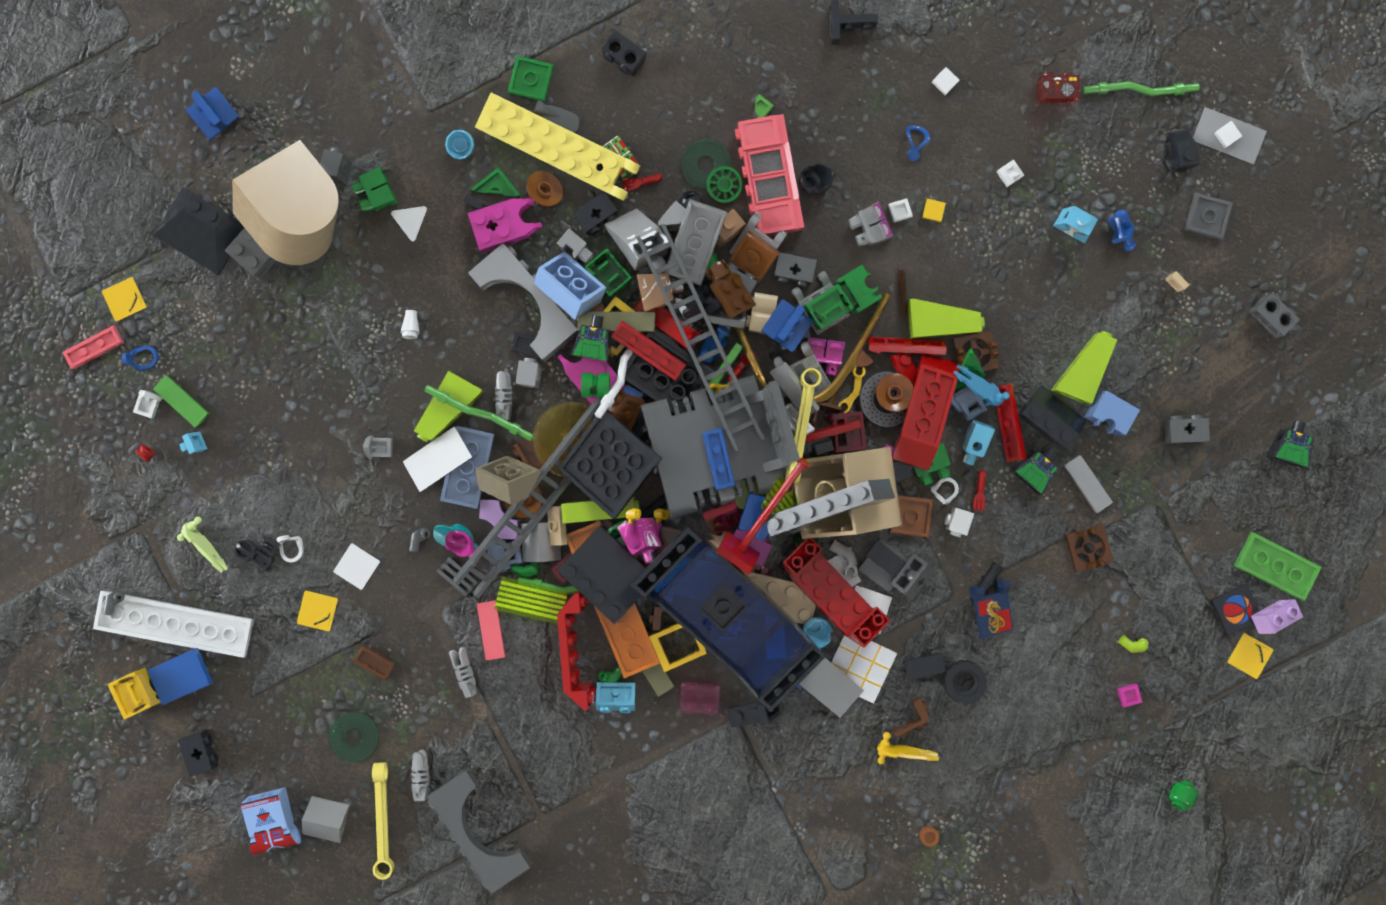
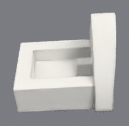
M140 390L133 412L154 419L162 397L150 391Z

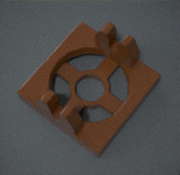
M991 331L953 339L957 362L960 366L967 353H964L963 346L969 341L972 349L976 348L980 351L981 355L978 358L980 365V359L983 355L990 354L988 362L982 366L983 371L999 368L997 360L999 351L996 350L997 342L993 340ZM976 339L984 341L989 348L981 349L978 347Z
M1103 524L1065 534L1076 572L1085 569H1096L1098 566L1103 567L1107 563L1114 562ZM1088 534L1097 535L1101 541L1094 543L1090 540ZM1082 537L1084 542L1081 544V547L1075 548L1077 540ZM1087 542L1092 543L1094 546L1091 553L1084 551V545ZM1103 547L1102 556L1096 561L1094 553L1098 548ZM1083 553L1087 555L1089 562L1082 561L1077 554Z

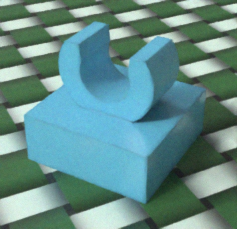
M201 432L187 433L182 436L184 443L180 444L182 452L188 450L189 454L207 450Z

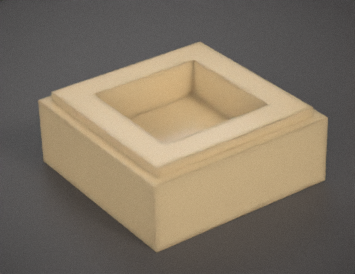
M1177 271L1165 278L1177 292L1185 290L1189 286Z

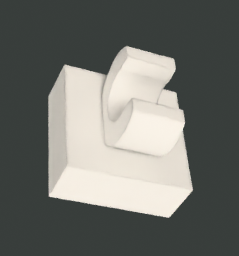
M1014 160L997 171L1006 187L1024 176Z

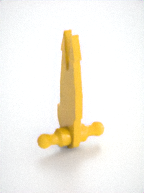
M889 732L883 734L884 738L877 747L879 754L878 763L881 765L885 763L886 756L927 761L939 760L938 753L927 749L923 750L905 745L890 744L889 739L891 735Z

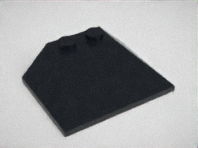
M183 187L153 236L219 275L231 257L224 250L245 227L237 219Z

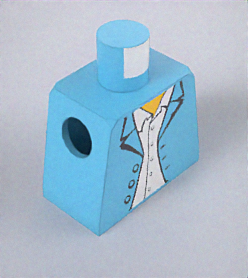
M1072 206L1062 209L1053 226L1086 243L1098 219L1080 208Z
M971 419L962 444V449L966 451L963 459L964 463L974 466L977 456L984 457L995 431L992 426ZM978 442V445L973 447V444Z

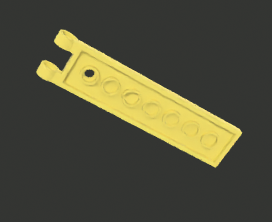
M490 93L475 128L623 201L628 192L614 185L622 168L637 175L641 166L493 93ZM598 164L603 165L602 171L597 170Z

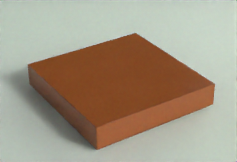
M748 230L728 261L736 265L743 272L752 274L756 277L755 280L760 283L780 252Z
M898 495L902 525L890 528V533L929 538L933 500Z

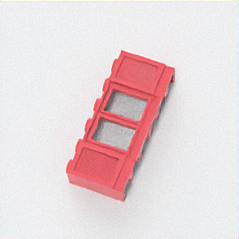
M773 115L738 122L735 136L736 140H740L741 147L738 148L740 159L744 160L745 165L742 166L743 178L747 177L748 185H745L747 197L750 196L751 204H748L750 215L758 212L762 216L755 227L768 237L777 235L781 230L786 233L803 231L804 222L784 115Z

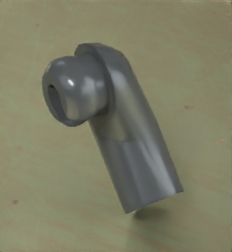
M421 527L411 534L409 551L419 552L420 542L431 535L427 527Z
M116 590L107 595L102 614L113 615L114 605L122 602L125 598L124 592Z

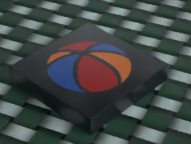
M1243 584L1210 599L1226 635L1254 624L1251 616L1259 612L1247 584Z

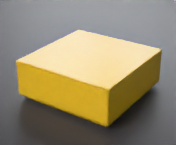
M927 198L922 218L941 222L946 203Z

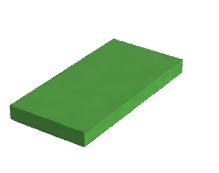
M1250 532L1234 564L1235 567L1301 601L1306 600L1322 568L1254 532Z

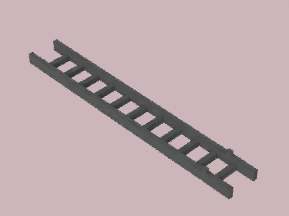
M663 224L661 227L667 237V243H661L647 252L640 235L636 238L734 450L737 452L739 448L732 434L754 425L760 440L764 439L670 234L665 224ZM671 247L677 260L655 269L650 257ZM680 265L685 277L663 287L658 274ZM688 283L693 295L672 305L666 292ZM696 300L701 313L680 323L675 309ZM704 318L710 331L688 341L683 327ZM713 336L718 348L696 358L691 345ZM721 353L726 367L705 376L699 363ZM729 371L734 385L713 394L707 381ZM737 389L743 402L721 412L716 398ZM746 407L751 420L730 430L724 416Z
M597 397L541 467V474L529 495L535 497L543 505L535 514L522 506L526 499L521 500L518 504L511 505L453 578L457 585L460 584L470 571L482 579V582L473 592L475 597L479 599L570 484L571 480L566 476L557 484L547 477L546 474L554 464L558 467L561 465V462L558 460L566 449L569 451L573 449L570 444L578 434L583 435L585 433L582 428L590 418L593 420L596 418L595 412L601 405L602 398ZM542 479L555 488L547 500L534 491ZM518 509L531 518L523 530L510 522V519ZM506 525L519 534L511 545L498 537V534ZM493 541L507 549L499 560L485 552ZM481 556L494 564V567L487 575L474 568Z

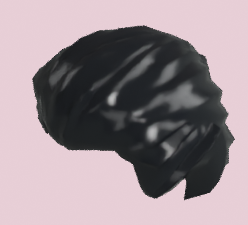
M823 164L808 165L801 171L798 183L805 192L811 195H822L832 186L836 172Z

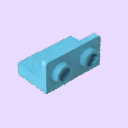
M597 682L596 709L602 713H611L612 711L630 713L635 711V683Z

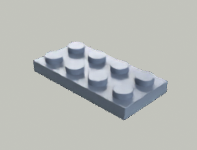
M457 426L456 430L472 457L446 474L440 501L479 509L482 491L478 487L475 468L489 463L495 434Z

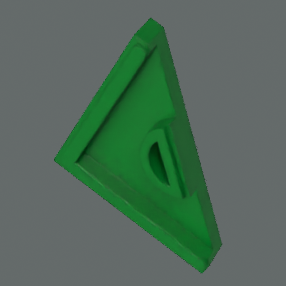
M499 167L471 188L474 193L517 198L521 196Z
M971 348L961 366L968 368L970 372L983 378L986 375ZM959 370L960 374L968 378L961 370ZM958 379L954 392L967 385Z

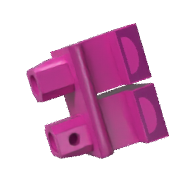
M809 337L807 342L819 364L826 365L825 374L836 376L838 366L842 363L845 342L826 341V339Z

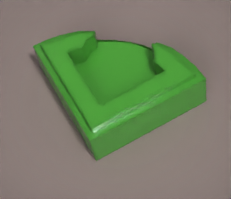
M759 94L755 101V113L758 118L766 117L774 105Z

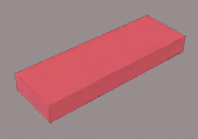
M111 326L62 353L70 368L74 370L122 345L124 341L117 327Z
M497 600L477 603L486 660L506 657L498 606L495 605Z

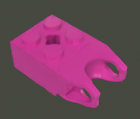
M513 198L468 213L479 250L482 253L495 250L502 243L508 246L527 239L536 231L543 229L541 222L525 223L521 218L524 210L535 204V201L532 198ZM491 225H498L495 227L496 230L492 231L490 229Z
M561 354L558 356L563 364L565 373L580 391L582 373H594L595 376L599 373H610V390L617 381L618 375L606 361L583 357L581 361L572 363ZM595 395L593 398L586 399L592 404L594 400L597 398V395Z

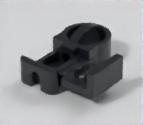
M831 437L805 443L803 454H807L803 455V457L809 455L814 450H816L817 455L834 450Z
M268 535L262 537L265 541L263 545L259 546L251 540L239 541L234 548L236 556L246 562L253 561L263 568L261 572L269 570L270 564H273L275 558H270V556H274L281 545ZM243 542L248 543L251 546V552L243 548L241 544ZM240 551H242L243 553H245V554H247V555H249V556H244V555H242V554L240 553Z

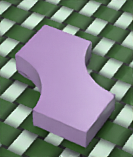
M480 499L479 519L487 520L495 527L505 514L501 508V501ZM511 518L510 522L518 527V520ZM507 525L498 534V537L501 539H516L518 533Z

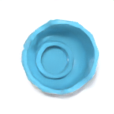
M455 130L447 136L445 146L447 152L453 158L466 159L473 153L475 144L473 137L468 132Z
M810 618L804 624L803 631L819 648H823L830 643L832 628L825 618Z

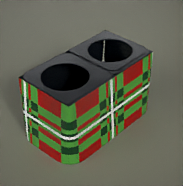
M618 135L602 146L638 164ZM622 168L619 177L624 181L634 173Z

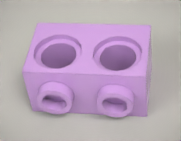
M1295 599L1279 600L1251 616L1259 634H1275L1303 617Z

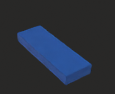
M722 428L702 432L715 491L735 486Z

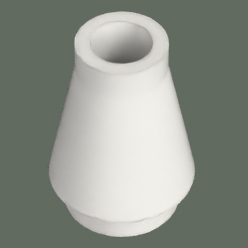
M405 311L400 331L402 338H418L420 331L417 311Z

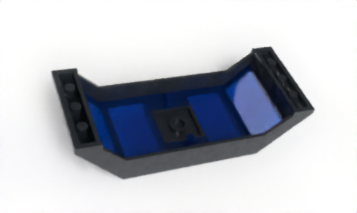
M687 526L630 585L644 598L658 604L739 677L758 701L768 710L772 711L826 655L787 612L736 565L716 552L717 547Z

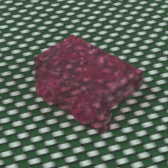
M682 681L680 712L704 713L707 715L718 714L720 684Z

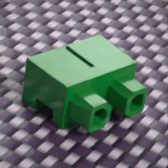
M380 166L359 176L360 180L352 185L357 196L365 192L368 198L359 201L364 212L373 209L378 212L381 208L398 204L385 172Z
M944 443L939 444L929 471L913 466L914 475L919 478L923 486L933 483L930 472L937 471L940 480L950 476L948 466L951 464Z

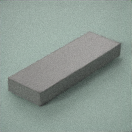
M784 362L772 369L770 374L775 380H778L779 386L799 411L803 386L788 364ZM814 399L810 415L817 412L820 408Z
M1081 455L1063 465L1095 513L1100 512L1113 503Z

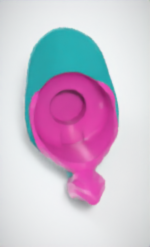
M454 524L451 527L437 525L433 530L434 539L439 544L445 546L447 550H451L460 557L469 556L470 558L479 547L474 543L470 530L461 524Z

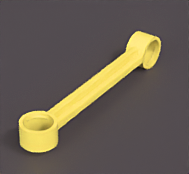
M815 368L806 369L800 376L803 391L794 435L799 458L803 457L814 390L821 382V374ZM808 372L813 373L817 378V383L814 385L807 384L804 380L805 374ZM797 462L787 467L785 480L796 467ZM801 474L798 476V478H797L796 481L794 482L795 484H798V483H799Z
M386 762L374 763L372 767V779L375 783L378 859L373 866V874L381 880L390 877L395 867L394 862L389 858L386 788L388 766ZM381 862L388 864L390 872L388 874L380 873L377 865Z

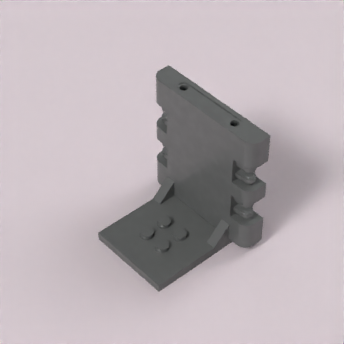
M754 375L737 379L764 439L760 440L754 425L732 434L739 448L737 452L734 450L712 400V406H710L704 388L689 393L693 411L687 397L683 398L686 413L680 414L676 400L671 401L675 416H671L667 399L640 405L651 448L663 458L657 465V470L671 519L697 512L693 495L695 492L700 507L705 506V500L701 491L708 489L712 504L717 503L713 489L715 486L702 432L722 428L738 496H742L743 492L739 482L742 479L746 480L748 491L750 493L754 492L751 477L754 478L759 495L768 493L770 490L775 491L773 488L774 484L778 490L780 489L776 480L778 479L783 485L784 478L781 469L799 461L800 458L778 380L769 382L762 391H759ZM734 381L728 382V387L734 385ZM737 389L729 392L731 401H729L728 394L722 396L723 403L718 404L721 412L743 402ZM746 407L724 416L730 430L751 420ZM733 487L716 490L720 506L736 501Z

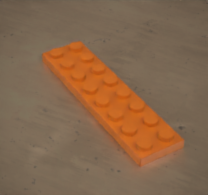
M601 520L567 534V543L572 554L600 525L603 527ZM636 603L629 608L615 625L595 607L624 678L660 664Z

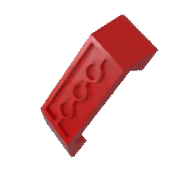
M921 354L917 367V378L900 437L894 447L892 460L929 471L940 444L958 380L954 372H959V369L956 367L959 363L931 356L930 354Z
M806 538L782 562L790 579L846 637L865 648L891 620L878 607L872 608L820 554L823 549L812 538Z
M577 591L557 614L563 692L583 710H589L596 699V687H593V682L578 683L580 681V670L577 669L576 662L579 661V652L575 650L577 632L574 631L573 624L576 623L575 613H581L589 604V600Z

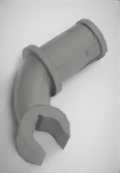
M834 540L829 550L847 560L848 566L844 569V575L848 569H852L854 572L851 577L852 579L858 574L857 559L852 550L853 547L849 548Z

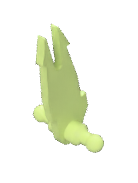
M195 517L194 521L185 523L181 530L182 533L177 536V540L183 541L186 538L189 543L192 542L198 551L212 563L213 567L221 573L224 570L226 571L228 567L224 560L221 559L207 538L197 530V525L202 522L201 517Z

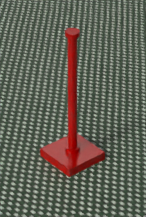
M803 458L797 461L796 467L744 539L740 540L728 531L716 550L718 554L747 574H750L760 555L749 544L804 468H808L809 463Z

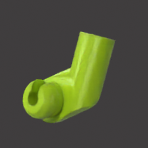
M1125 635L1118 641L1119 644L1131 653L1145 652L1149 645V642L1144 638L1139 639L1137 642H1132Z

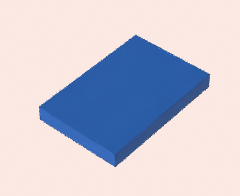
M198 648L147 670L162 705L213 683Z

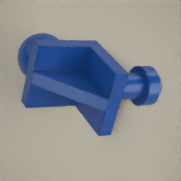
M1118 210L1114 217L1108 218V222L1114 231L1112 242L1116 244L1123 241L1125 250L1132 251L1136 247V243L1131 240L1134 225L1126 210Z
M719 326L715 333L724 349L729 340L724 338L729 334V330L725 326ZM713 336L706 339L698 352L700 353L699 357L718 348ZM720 353L702 361V363H714Z

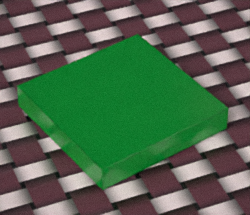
M516 56L508 94L545 103L554 64Z

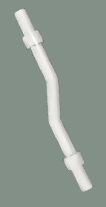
M628 348L620 358L616 383L610 392L604 395L601 405L595 412V416L598 418H602L606 410L611 408L615 401L614 398L624 385L627 361L634 353Z

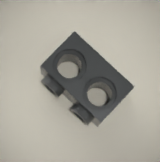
M1270 293L1264 295L1249 312L1274 337L1278 338L1285 336L1300 319L1292 308L1282 303L1283 300L1280 296ZM1267 303L1271 306L1270 312L1266 309ZM1281 316H1282V317L1284 318V320H1285V324H1284V325H1282L1281 322H1280V317H1281Z

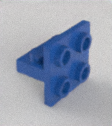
M216 87L204 96L195 91L191 95L195 102L186 109L210 140L239 118L237 112Z
M781 300L761 331L790 352H793L812 325L813 320L803 314L805 308L802 306L793 307L785 300Z
M755 493L748 494L738 526L739 530L745 531L752 528L766 508L763 503L764 500L768 504L770 503L766 498L767 496ZM781 500L780 502H781V504H782V505L784 506V508H785V504H784V502ZM777 505V507H778V509L780 510V512L783 511V510L780 508V506ZM766 522L756 534L757 540L765 541L766 536L770 537Z

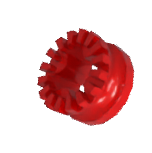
M141 444L140 449L135 450V453L138 456L141 455L140 458L146 462L151 460V456H155V452L145 444Z

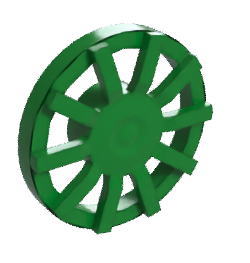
M718 167L707 178V191L718 202H731L739 196L742 190L741 176L731 167ZM724 169L729 170L726 177L724 176ZM719 170H721V178L716 174ZM733 172L736 175V177L730 179L729 177ZM713 175L717 179V182L711 181ZM738 179L739 185H733L732 182ZM710 183L716 184V187L710 189ZM731 188L738 189L736 194L731 191ZM718 189L717 195L714 196L712 192ZM721 192H723L724 200L719 199ZM726 192H729L732 195V197L727 199Z

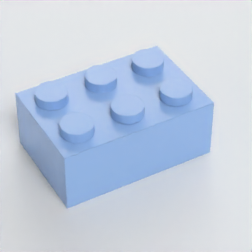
M565 251L538 267L534 284L574 319L600 304L606 287Z

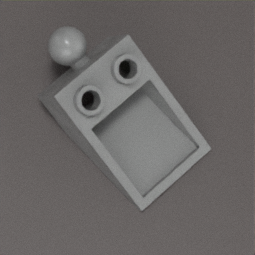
M638 209L628 212L604 225L634 270L648 264L637 241V236L640 235L647 252L661 243L665 244L668 242L662 230ZM669 248L650 257L655 269L666 265L665 260L661 257L667 255Z

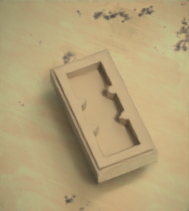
M561 506L551 507L547 511L550 546L567 545L566 523H563Z

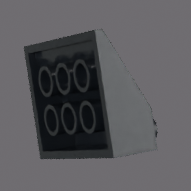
M656 330L655 332H648L646 336L687 365L675 381L634 353L627 363L625 382L654 402L667 399L671 414L674 415L671 403L674 400L678 403L679 413H686L683 398H688L692 408L693 405L689 393L705 388L695 363L688 352ZM699 363L705 376L715 372L704 363Z
M600 525L557 571L615 625L640 598L641 594L630 584L646 567Z

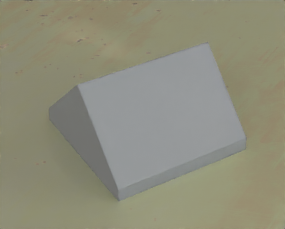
M675 201L658 221V227L664 232L661 225L665 224L668 232L679 231L686 209Z
M548 522L538 523L522 543L523 562L561 560V545L550 546ZM522 523L521 530H523L528 523Z
M312 796L302 818L303 834L340 843L350 804Z

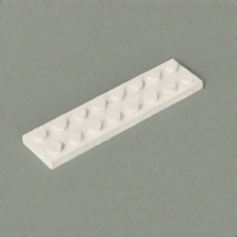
M100 591L93 629L243 658L247 656L254 619L125 595L122 602L114 605L113 615H104L102 613L105 597L112 592Z

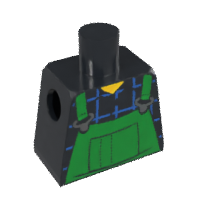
M592 315L591 326L581 325L571 355L606 362L611 361V329L602 328L603 316Z
M1294 420L1291 430L1280 429L1266 457L1299 468H1309L1313 437L1303 434L1306 423Z
M1050 447L1044 454L1034 451L1026 457L1027 459L1022 460L1011 472L1037 495H1043L1058 471V467L1052 463L1058 456V453Z

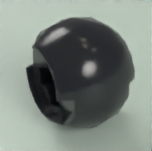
M687 191L679 199V204L685 209L689 199L703 203V199L696 191Z

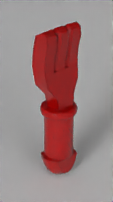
M655 173V175L642 177V179H627L622 181L624 190L630 192L639 189L642 185L646 186L647 184L660 182L663 176L660 173Z
M745 352L740 358V364H737L733 370L736 378L744 371V367L750 364ZM731 375L728 376L727 382L733 381Z
M980 470L977 475V493L973 497L972 510L984 511L985 496L983 491H985L987 474L984 470Z

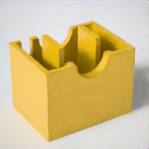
M146 668L134 671L107 684L124 720L161 703L160 699L156 698L157 692L150 686V676ZM146 704L143 708L135 710L136 708Z

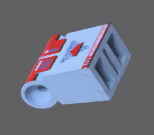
M286 787L248 796L240 804L247 831L251 838L250 852L252 856L268 852L273 847L285 848L301 843L300 833L293 824L294 820Z

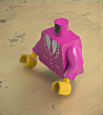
M640 509L628 510L626 512L628 521L618 526L632 555H643L646 564L651 563L656 558L654 550L661 547L659 538L662 526L661 520L668 519V510L656 509L654 511L655 521L654 518H640Z

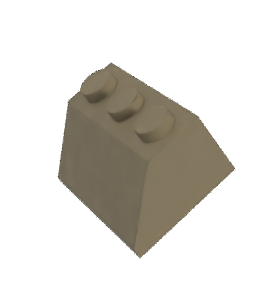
M510 456L502 457L475 468L479 490L510 505L518 504L521 500L528 498L541 474L539 469Z

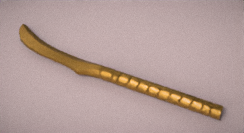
M884 293L844 367L825 390L813 397L815 402L826 401L832 397L849 373L856 368L857 358L891 298L889 294Z
M734 327L753 372L761 387L764 388L766 382L744 330L743 328Z

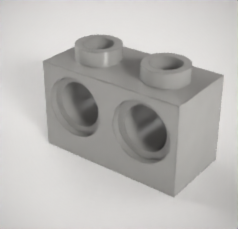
M524 358V361L519 360L516 376L517 385L539 389L542 366L536 359Z

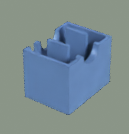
M1102 391L1097 393L1084 417L1092 421L1094 426H1099L1100 422L1105 420L1108 424V434H1113L1114 432L1116 436H1123L1129 431L1140 409L1108 391Z

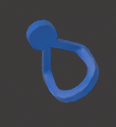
M911 125L906 128V135L912 148L908 151L907 156L910 161H917L920 158L919 150L930 141V135L925 128ZM912 130L919 131L924 135V141L916 148L910 134Z
M151 346L138 347L133 349L130 354H122L123 363L126 366L132 365L138 371H145L154 367L159 359L157 350ZM142 350H150L153 353V361L150 364L139 366L132 359L136 353Z

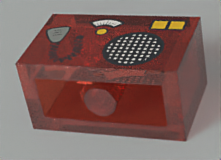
M1047 72L1037 79V103H1075L1080 98V75H1074L1072 72L1054 75L1053 72Z

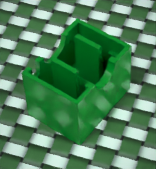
M607 248L585 266V269L606 287L605 293L611 300L633 282L632 277ZM605 258H607V260H605L601 265L596 266V265H598L602 260H604Z
M863 265L835 282V285H840L854 307L851 310L854 316L883 298L881 294L877 296L874 294L879 289L878 286L874 289L866 286L865 279L871 274L867 273Z
M839 284L832 286L802 306L805 308L809 318L813 320L817 330L825 328L842 315L854 309ZM814 312L818 315L822 323H819L818 319L814 315Z

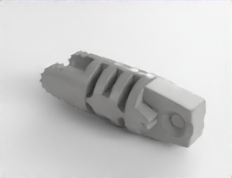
M499 371L496 374L495 387L496 414L505 420H511V375L508 372Z
M466 648L459 649V656L455 650L450 651L449 655L455 669L456 678L459 681L458 684L465 698L476 695L475 677H473Z
M422 749L412 755L411 775L414 801L427 800L429 790L427 751Z

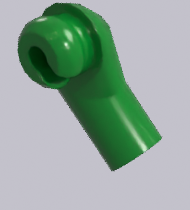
M531 562L530 565L522 567L514 563L511 572L523 578H529L539 572L540 565L538 562Z
M617 664L613 671L600 672L598 679L601 682L607 683L617 682L622 675L619 665Z

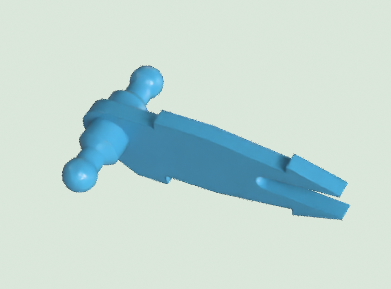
M956 366L968 378L957 371L954 374L960 382L963 381L976 395L984 400L985 406H998L1009 398V393H1000L999 388L995 384H989L980 376L970 372L966 367Z

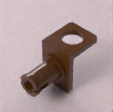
M837 392L826 401L817 402V405L820 407L819 409L840 414L842 407L834 405ZM818 411L812 415V426L815 424Z

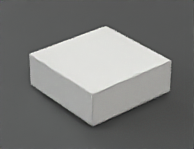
M945 67L932 83L946 95L959 82V79Z
M1232 121L1214 132L1224 149L1242 137Z
M907 198L888 204L893 223L913 217Z

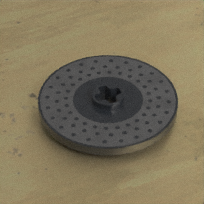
M881 371L871 375L863 383L859 392V406L861 411H863L864 417L873 425L881 428H893L903 424L908 409L907 407L899 412L888 411L877 400L876 387L879 381L888 374L896 373L893 371ZM891 390V396L895 397L896 392L894 390Z

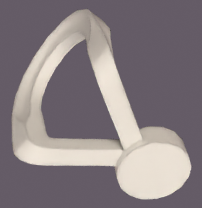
M949 477L937 481L931 487L935 497L946 505L950 504L959 490L957 482ZM949 481L953 483L955 490L945 500L936 491L943 482Z
M289 535L277 537V542L281 544L279 547L281 557L290 563L299 561L304 553L301 537H289ZM285 541H296L299 553L295 558L290 559L285 556L283 550V543Z

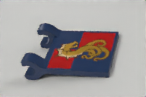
M995 580V587L998 592L985 595L984 587H978L977 585L969 587L975 604L980 639L1013 630L1008 595L1010 590L1009 580Z

